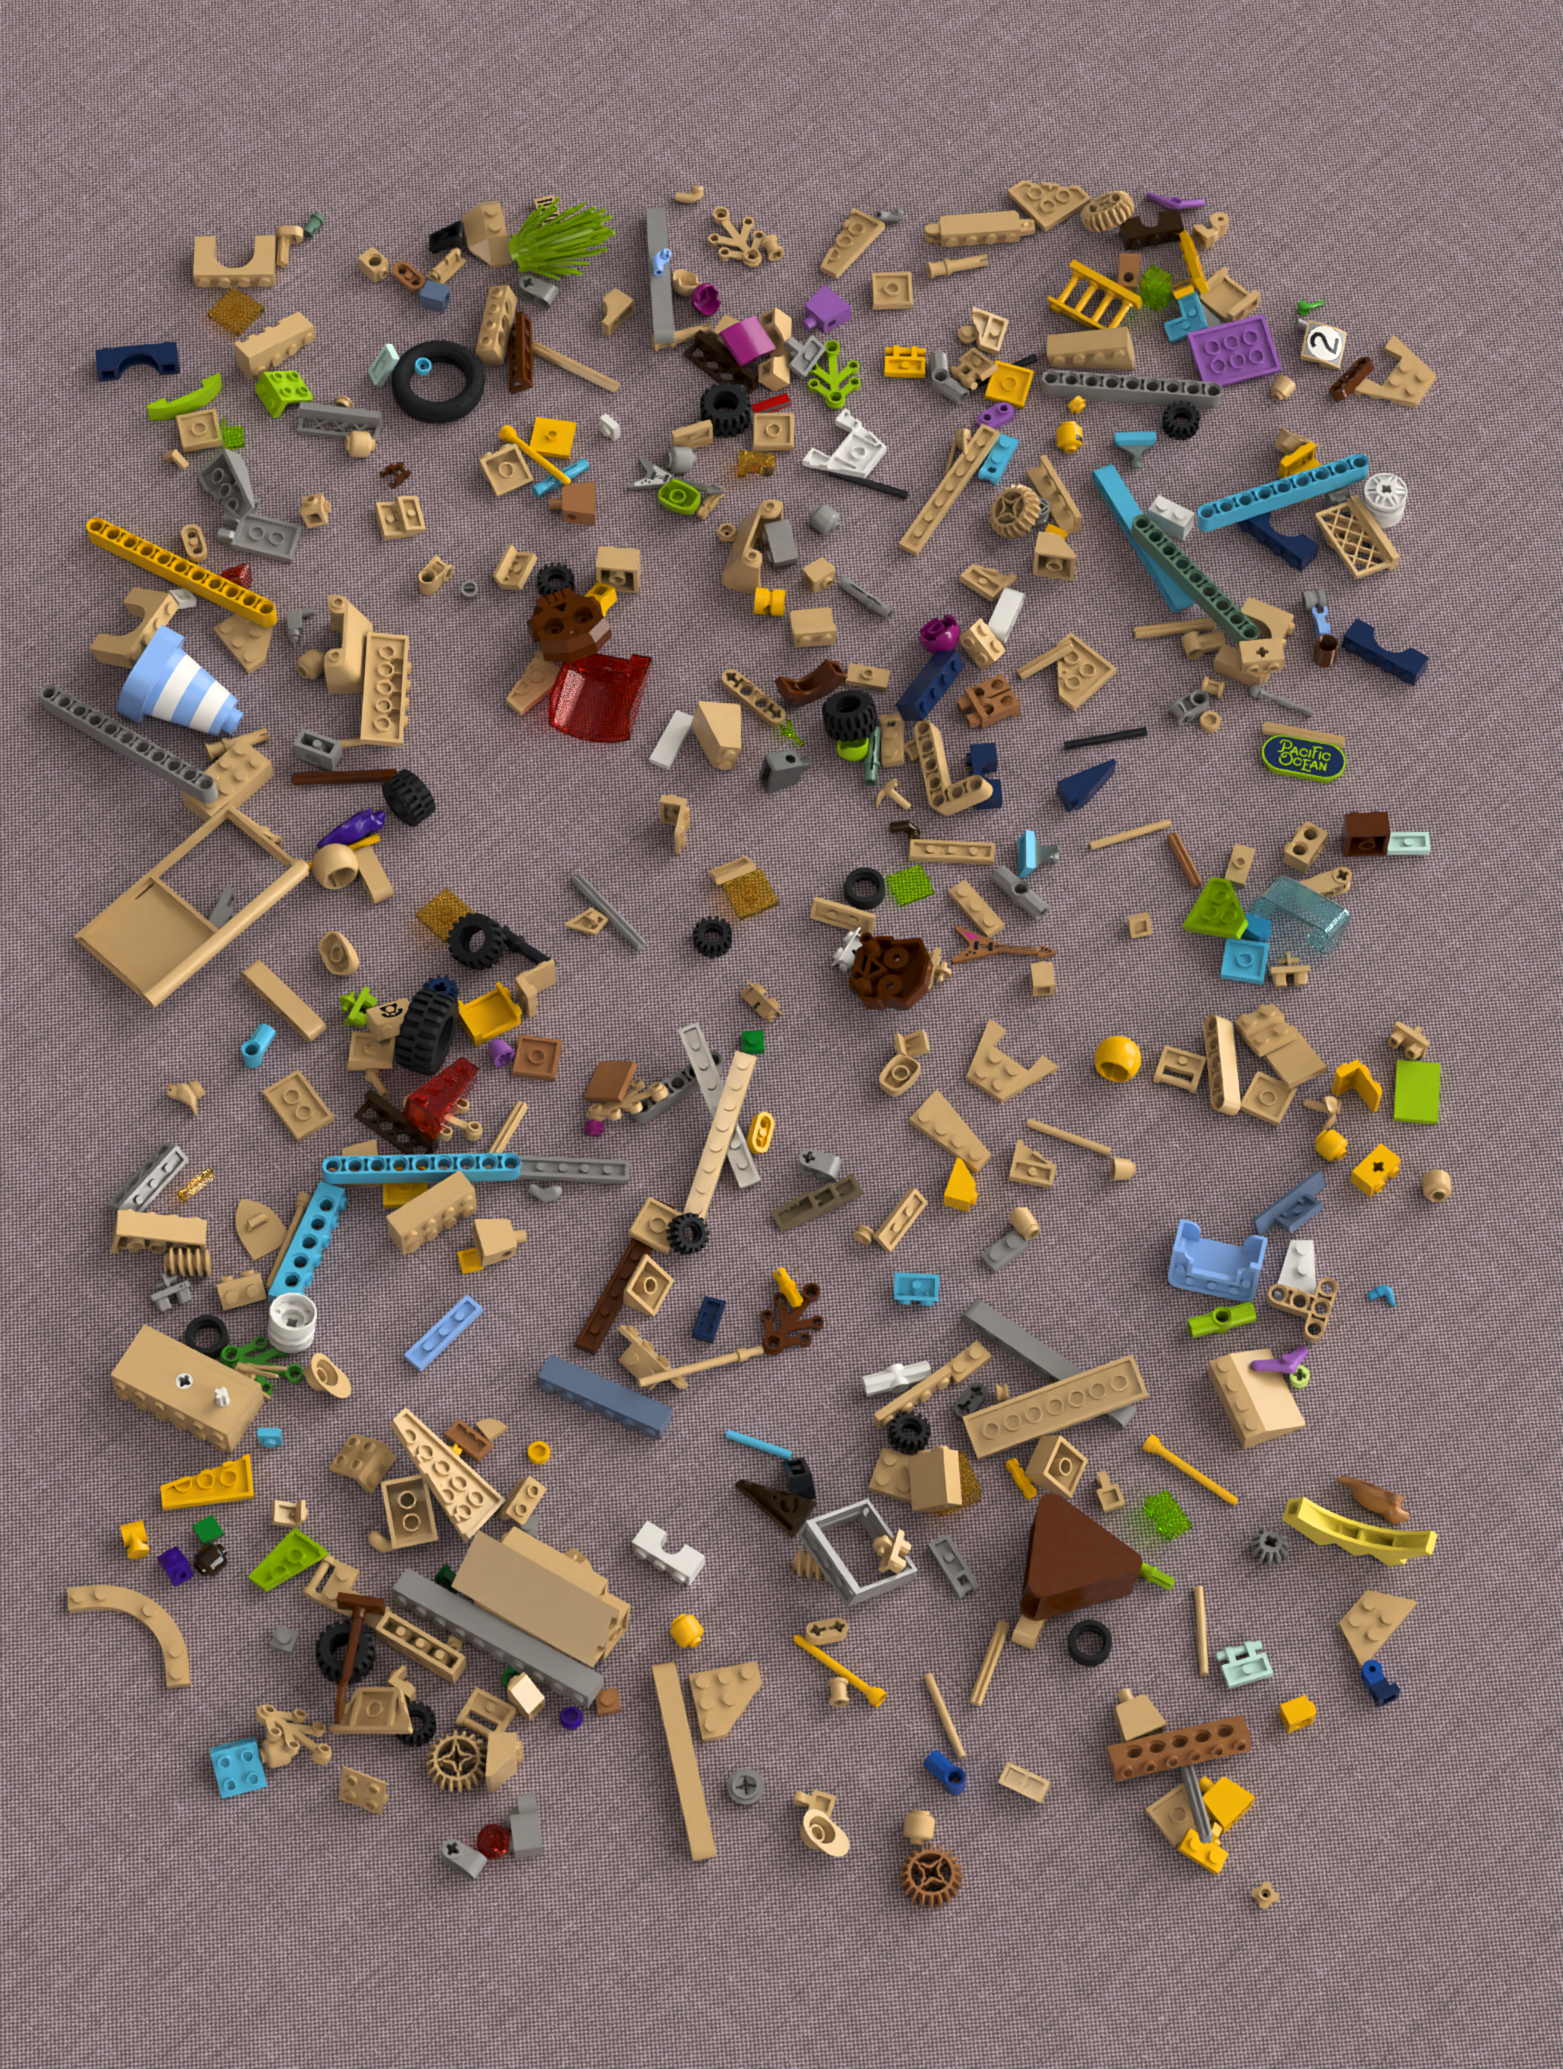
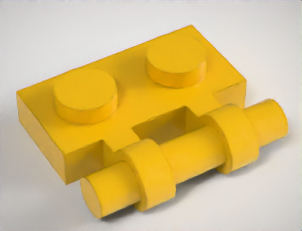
M900 345L885 347V355L893 356H885L884 377L925 378L926 357L917 356H925L926 348H918V346L901 348Z

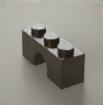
M1178 209L1159 212L1157 226L1155 227L1143 225L1139 216L1126 219V222L1121 223L1119 226V234L1125 251L1157 246L1168 242H1177L1181 240L1179 233L1184 231V225Z

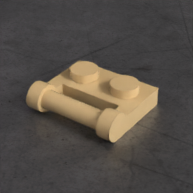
M1165 1045L1153 1082L1159 1084L1160 1082L1167 1083L1196 1094L1207 1058ZM1164 1069L1193 1077V1080L1191 1082L1164 1074L1163 1072Z
M328 1555L320 1560L321 1563L308 1586H304L301 1593L308 1599L337 1612L338 1592L346 1593L348 1588L352 1589L360 1575V1571ZM331 1567L334 1571L320 1594L315 1590L328 1568Z
M476 1687L458 1715L455 1724L460 1727L465 1726L488 1739L489 1732H505L516 1714L517 1708ZM470 1713H473L494 1724L497 1728L495 1731H492L468 1718Z

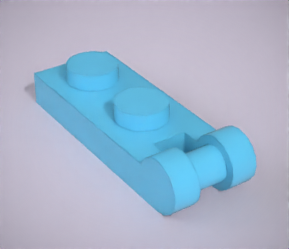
M1000 433L999 439L992 447L977 478L983 481L986 479L991 481V484L998 485L1018 446L1019 440Z

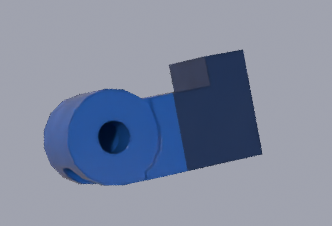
M1376 1660L1366 1661L1362 1666L1361 1679L1378 1708L1398 1699L1400 1689L1396 1682L1391 1685L1388 1683L1382 1673V1665Z

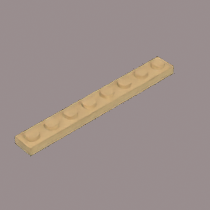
M983 423L967 445V454L963 455V452L899 542L900 549L917 557L999 439L1000 431Z
M739 1051L735 1052L683 1214H698V1218L703 1217L706 1219L757 1062L756 1056Z

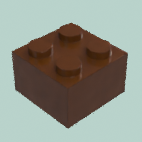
M1388 812L1345 813L1341 832L1343 857L1386 856L1391 835Z

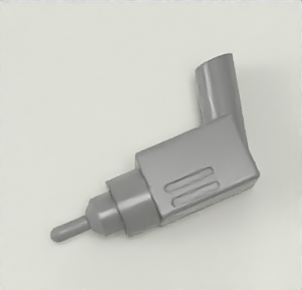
M314 606L302 610L287 611L288 639L293 644V650H296V644L301 639V635H303L302 618L314 615Z

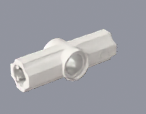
M927 1360L906 1366L894 1364L887 1367L883 1372L863 1376V1389L867 1397L891 1391V1393H901L910 1386L916 1385L932 1375L931 1368Z

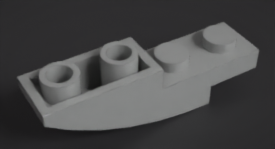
M226 885L224 891L220 892L217 897L215 909H212L208 915V921L217 929L222 928L235 916L234 909L232 908L236 900L235 888Z

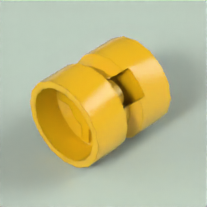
M756 587L754 614L766 615L770 612L772 616L783 617L786 590L773 589L770 592L768 588Z

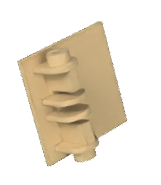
M343 1766L338 1799L382 1815L383 1805L387 1803L389 1795L386 1794L387 1782Z

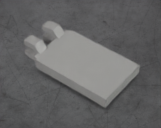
M225 511L223 526L235 529L233 532L232 530L219 528L217 543L229 545L231 549L292 563L303 530L302 525L250 513L241 522L230 512Z

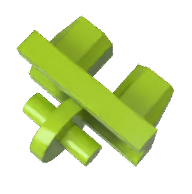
M364 986L356 1000L354 999L356 994L352 991L348 995L340 996L341 1011L347 1012L348 1008L351 1009L343 1025L349 1028L353 1024L363 1028L367 1020L366 1015L359 1011L360 1008H373L378 1001L369 994L370 988Z

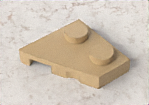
M1018 1139L1009 1180L1052 1189L1057 1166L1051 1161L1044 1159L1036 1150H1030L1024 1145L1022 1140Z

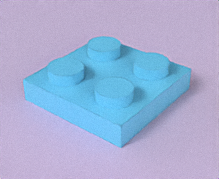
M1227 938L1220 978L1263 985L1270 944Z

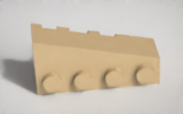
M298 311L278 321L277 326L264 328L263 332L257 336L254 333L247 336V341L243 343L241 341L235 342L234 349L237 367L254 382L256 379L261 378L263 372H268L273 367L279 366L283 360L296 354L303 346L310 344L315 339L314 326Z
M1127 327L1047 335V357L1051 367L1134 370V347Z
M132 1209L118 1210L112 1228L110 1253H119V1249H129V1253H139L141 1249H150L152 1253H161L171 1247L174 1253H177L178 1249L181 1248L183 1254H186L187 1249L190 1248L191 1253L195 1254L198 1248L202 1254L206 1244L207 1220H201L199 1217L183 1218L175 1214L135 1212Z

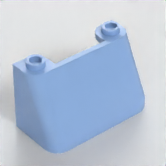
M1180 1219L1169 1266L1168 1282L1176 1288L1240 1302L1252 1301L1256 1296L1268 1238L1252 1235L1245 1239L1243 1247L1200 1238L1201 1230L1199 1225L1192 1221Z

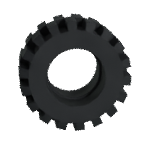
M720 382L717 386L715 384L711 385V389L707 388L705 394L701 396L700 420L706 421L710 419L713 425V433H715L716 437H720V435L724 436V438H728L730 435L735 437L737 433H743L751 421L749 394H746L744 388L740 389V385L736 384L734 386L731 382H727V384ZM727 407L733 409V411L723 413L718 411V409Z
M854 689L843 690L840 693L833 694L832 697H828L827 701L823 703L822 714L826 733L836 741L839 739L841 742L861 740L863 737H868L877 727L878 720L872 696H869L867 692L862 690L855 691Z
M402 769L382 784V792L388 806L405 824L415 827L435 812L436 806L432 794L423 781L411 771Z
M467 913L466 917H459V922H454L452 924L454 926L453 930L449 929L448 932L451 935L450 938H447V943L451 945L448 947V950L453 953L451 956L460 964L474 970H484V967L487 969L492 968L491 964L496 965L499 962L498 958L504 956L502 950L507 947L504 944L507 937L502 934L505 932L503 927L499 926L500 924L497 921L480 913ZM483 930L485 939L482 947L476 952H471L470 940L472 936L478 931Z
M344 1620V1624H340L339 1621L334 1622V1627L328 1625L326 1633L322 1631L319 1634L320 1640L317 1639L316 1641L317 1649H315L321 1673L324 1676L327 1675L328 1680L331 1682L336 1679L337 1684H340L342 1680L344 1661L335 1659L332 1654L339 1646L348 1644L352 1626L349 1620ZM364 1626L361 1627L357 1646L359 1651L355 1656L352 1675L348 1685H351L353 1680L356 1683L360 1682L362 1675L366 1678L369 1675L368 1669L372 1670L374 1667V1644L370 1633L367 1634V1629Z

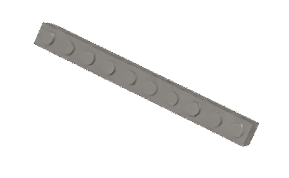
M408 1568L392 1587V1598L398 1606L402 1608L407 1607L418 1617L426 1618L432 1621L436 1627L452 1632L456 1638L470 1642L477 1650L488 1652L497 1661L508 1663L515 1671L526 1673L535 1682L544 1683L552 1691L569 1697L577 1705L589 1708L603 1688V1676Z

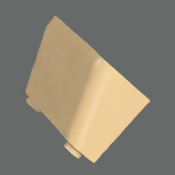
M772 499L765 500L741 522L722 573V583L725 587L755 595L756 587L762 588V583H760L762 555L759 551L755 550L757 542L763 543L761 531H763L764 524L783 520V502Z
M328 595L331 631H338L342 640V649H331L325 654L324 669L328 693H363L367 632H373L372 623L345 597Z

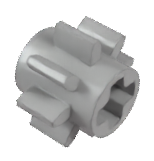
M1346 486L1324 493L1327 504L1333 505V507L1345 503V500L1350 496Z

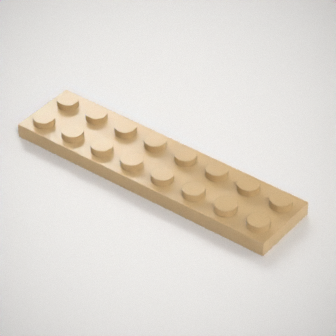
M1131 1354L963 1416L962 1418L977 1459L981 1460L1038 1439L1041 1436L1049 1435L1149 1398L1134 1356Z

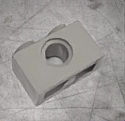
M304 728L301 729L293 744L295 758L330 771L335 770L343 756L341 742Z

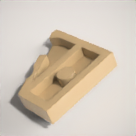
M973 307L970 314L978 349L997 356L1009 320Z
M972 564L960 575L959 581L985 599L993 602L1002 594L1005 587L1008 588L1016 581L1017 575L1010 573V576L998 574L996 569H987Z

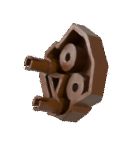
M570 587L563 589L561 592L557 591L553 595L549 594L546 597L536 599L534 612L530 619L526 621L527 630L532 640L539 642L544 661L571 663L597 653L612 637L611 627L606 618L601 614L600 605L595 597L578 595L573 593Z
M869 932L862 933L859 941L863 946L857 948L848 985L854 995L861 999L866 1009L885 1010L888 1007L900 1011L909 1010L928 992L934 966L922 939L895 940L893 936H876L873 938Z

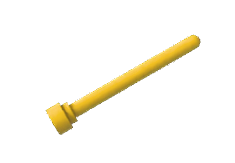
M505 425L501 428L498 434L501 440L505 443L517 444L520 450L564 485L571 483L570 478L518 438L514 428L510 425Z
M1151 1434L1144 1443L1142 1449L1147 1453H1153L1154 1455L1157 1453L1229 1504L1236 1505L1238 1503V1499L1164 1448L1162 1443L1159 1442L1160 1439L1155 1435Z
M794 1635L793 1641L842 1678L848 1679L850 1684L867 1695L868 1703L875 1708H878L883 1703L887 1692L880 1687H870L816 1646L809 1644L801 1635Z

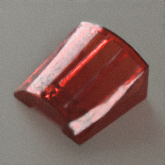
M595 653L571 663L563 662L548 697L549 725L569 736L597 743L629 741L653 657L632 654L629 660Z

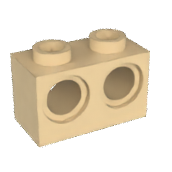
M1306 821L1302 827L1299 826L1296 829L1292 842L1288 841L1282 851L1284 853L1283 863L1305 874L1327 844L1329 833Z

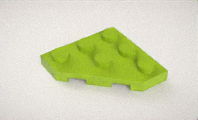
M1217 877L1209 879L1182 925L1185 931L1234 940L1241 938L1248 926V921L1229 879Z

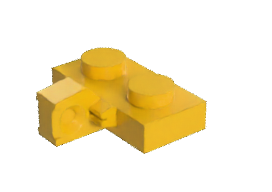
M1217 1823L1210 1824L1213 1840L1211 1843L1206 1842L1205 1844L1200 1842L1197 1832L1191 1828L1187 1829L1177 1850L1211 1873L1219 1874L1229 1854L1219 1847L1221 1841L1217 1839L1223 1827Z

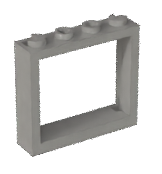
M869 1499L810 1519L804 1523L797 1534L847 1607L907 1585L918 1572L908 1555L904 1558L898 1555L906 1561L905 1568L899 1574L896 1573V1575L860 1588L822 1533L823 1531L856 1519L861 1522L873 1541L883 1535H887L889 1538L894 1537Z

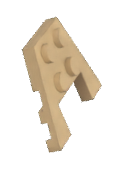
M1393 335L1384 347L1383 352L1399 360L1397 366L1382 386L1365 378L1354 389L1353 394L1356 396H1361V394L1371 396V399L1375 400L1379 398L1391 400L1390 403L1416 408L1435 382L1437 375Z
M990 1019L968 1071L967 1080L1002 1104L1024 1091L1029 1085L1036 1084L1048 1074L1052 1075L1058 1070V1066L1043 1055L1030 1070L1019 1065L994 1047L1006 1034V1029Z

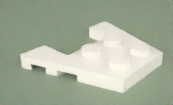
M845 408L835 420V425L850 432V434L831 457L812 448L803 459V465L865 479L885 455L887 447L871 431L868 432L858 419L855 420L851 416V412Z

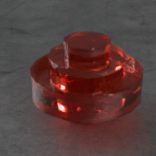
M488 1824L481 1829L477 1837V1848L487 1859H500L508 1851L510 1837L503 1826Z

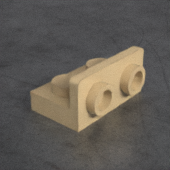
M531 1476L519 1479L496 1516L502 1521L513 1519L519 1525H524L544 1495L546 1488Z

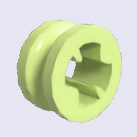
M1299 1365L1296 1372L1289 1374V1382L1295 1388H1303L1309 1382L1310 1373L1304 1366ZM1297 1373L1302 1374L1303 1378L1301 1381L1297 1380Z

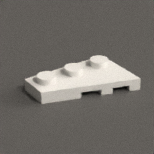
M1313 1240L1290 1241L1278 1284L1314 1294L1316 1277ZM1275 1291L1273 1299L1282 1300V1294ZM1293 1299L1294 1305H1304L1301 1299Z

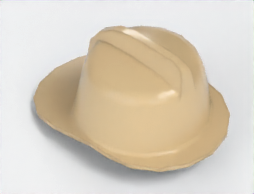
M1278 425L1281 429L1275 442V447L1286 455L1290 456L1299 446L1306 445L1312 441L1289 432ZM1312 441L1317 447H1321L1320 444Z
M314 1354L311 1364L303 1371L309 1386L318 1392L328 1391L337 1398H347L351 1393V1384L347 1376L324 1354Z
M811 1809L805 1813L803 1825L799 1828L802 1841L808 1848L813 1850L822 1849L834 1857H842L848 1853L850 1846L847 1835L828 1816L817 1809Z

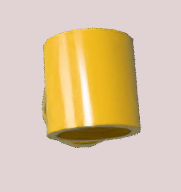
M143 1520L120 1525L125 1548L130 1547L126 1551L127 1557L129 1559H140L149 1555V1546L143 1544L148 1542Z

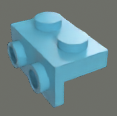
M895 1272L894 1299L898 1300V1304L911 1305V1300L920 1301V1305L934 1306V1301L938 1302L940 1275Z

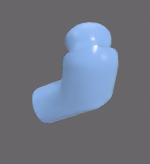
M664 248L653 256L652 266L655 276L663 275V265L671 257L669 249Z

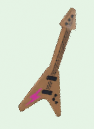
M960 926L955 927V931L968 943L969 947L952 959L953 965L998 953L1038 956L1039 959L1056 955V950L1044 945H1039V947L1002 945Z

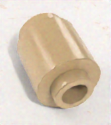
M1017 1207L1010 1213L1009 1221L1020 1237L1028 1241L1040 1233L1039 1224L1027 1207Z

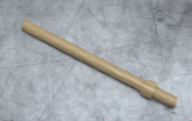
M762 1345L748 1349L745 1347L736 1349L734 1353L638 1378L637 1384L639 1387H644L731 1362H744L750 1357L764 1354V1349Z

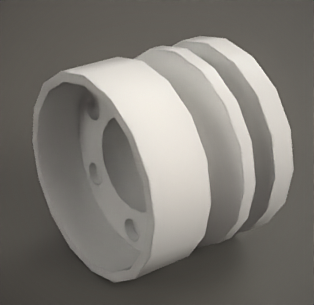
M1380 473L1372 476L1366 482L1362 501L1381 528H1389L1398 524L1402 519L1408 490L1405 482L1400 477L1390 473Z
M286 1293L277 1297L271 1304L267 1337L271 1345L285 1353H298L307 1349L314 1340L317 1308L314 1302L307 1296L299 1293Z

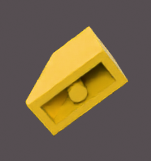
M957 1158L944 1194L943 1205L969 1212L971 1205H976L979 1193L975 1192L976 1183L961 1158Z

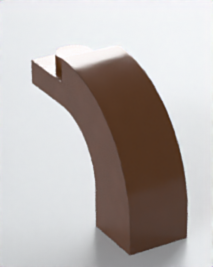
M825 659L813 672L802 678L790 679L779 676L774 683L778 687V693L786 698L791 706H801L825 697L839 687L848 677L838 662Z

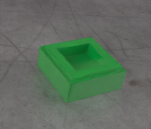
M213 1515L192 1525L203 1546L224 1536Z

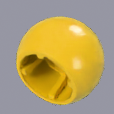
M1110 1036L1097 1046L1094 1053V1066L1097 1072L1107 1080L1125 1082L1137 1074L1141 1066V1052L1138 1046L1129 1038Z

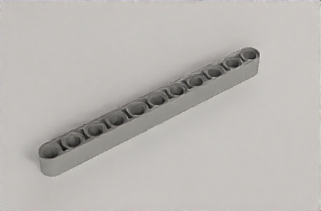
M47 684L39 690V696L44 709L198 800L204 803H212L217 800L219 794L214 779L208 774L55 685Z

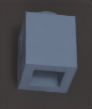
M427 280L424 287L420 288L418 298L421 300V307L444 314L451 299L450 286Z

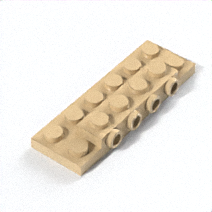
M367 632L360 730L361 744L402 748L403 730L408 725V716L404 715V713L409 708V698H406V692L410 691V680H407V674H411V662H408L409 636Z

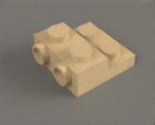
M505 444L499 448L498 452L493 454L487 452L480 457L481 459L478 462V466L486 482H489L496 498L534 481L517 444L511 446L510 444Z
M1273 1003L1267 1006L1262 1004L1255 1012L1249 1015L1242 1014L1235 1021L1237 1034L1259 1058L1297 1039L1296 1032L1284 1021V1014Z

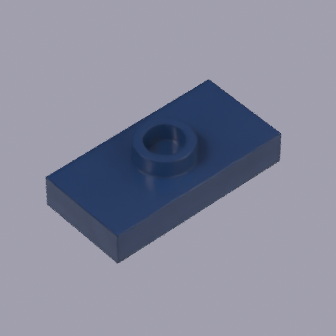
M704 1296L692 1332L693 1339L714 1343L726 1307V1301Z

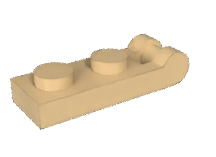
M895 711L891 715L887 713L881 714L882 765L884 768L904 764V720L899 711ZM895 722V726H890V723Z

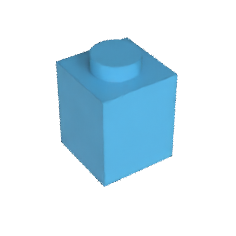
M1250 909L1245 915L1248 926L1241 938L1266 943L1272 935V922Z

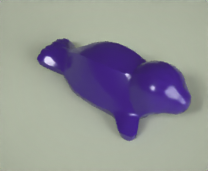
M371 808L367 810L361 809L325 835L317 843V847L321 849L329 844L338 843L346 845L355 843L369 832L373 833L380 830L384 825L386 814L382 810L372 813L373 810Z

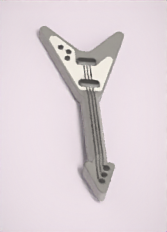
M639 457V461L647 475L627 485L629 491L661 488L671 479H675L692 486L698 491L707 492L709 496L725 494V489L713 482L705 484L675 478L674 475L644 457Z

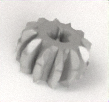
M1270 1526L1268 1531L1261 1528L1259 1529V1534L1255 1533L1252 1539L1254 1541L1251 1542L1250 1548L1253 1549V1557H1259V1563L1266 1560L1268 1566H1270L1272 1561L1279 1564L1281 1563V1558L1285 1559L1288 1553L1286 1551L1289 1550L1290 1544L1286 1542L1288 1540L1287 1535H1281V1529L1274 1532L1272 1526Z

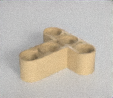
M1324 1277L1317 1284L1314 1294H1310L1283 1284H1274L1266 1294V1302L1273 1308L1306 1318L1302 1329V1336L1305 1341L1315 1343L1321 1339L1325 1332L1338 1285L1333 1278ZM1324 1284L1330 1286L1332 1293H1324L1321 1290V1286ZM1274 1291L1280 1292L1283 1297L1282 1300L1273 1299L1271 1293ZM1293 1299H1301L1304 1306L1301 1308L1296 1307L1293 1304ZM1317 1305L1324 1307L1325 1314L1320 1315L1316 1313L1314 1307ZM1308 1327H1316L1319 1334L1316 1336L1311 1335L1308 1332Z

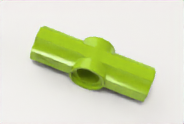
M1247 1302L1228 1308L1224 1306L1217 1307L1213 1312L1188 1318L1186 1323L1189 1335L1193 1339L1215 1332L1224 1334L1230 1328L1256 1322L1257 1317L1253 1304ZM1224 1318L1226 1322H1219L1217 1319Z

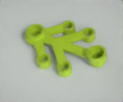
M829 340L824 344L826 347L824 354L828 357L829 374L815 363L812 368L816 370H810L808 375L819 377L830 385L831 391L820 385V381L817 379L809 380L808 390L812 393L818 392L825 397L826 405L829 408L840 409L846 403L845 397L851 391L860 389V379L858 377H851L848 384L839 391V385L850 374L859 372V363L855 360L849 361L847 366L838 374L836 357L840 353V345L835 340Z

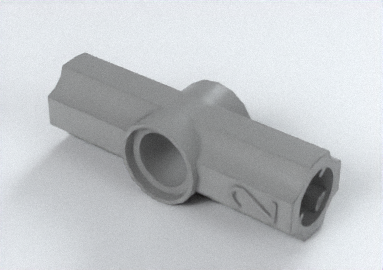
M1005 865L995 870L991 880L1010 897L1012 904L1022 907L1036 921L1041 920L1046 915L1050 906L1030 889V884L1027 881L1019 879Z

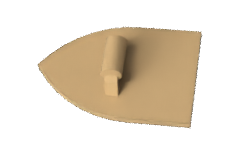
M241 1199L236 1212V1229L241 1242L255 1262L281 1248L288 1231L279 1217L270 1208L255 1201Z

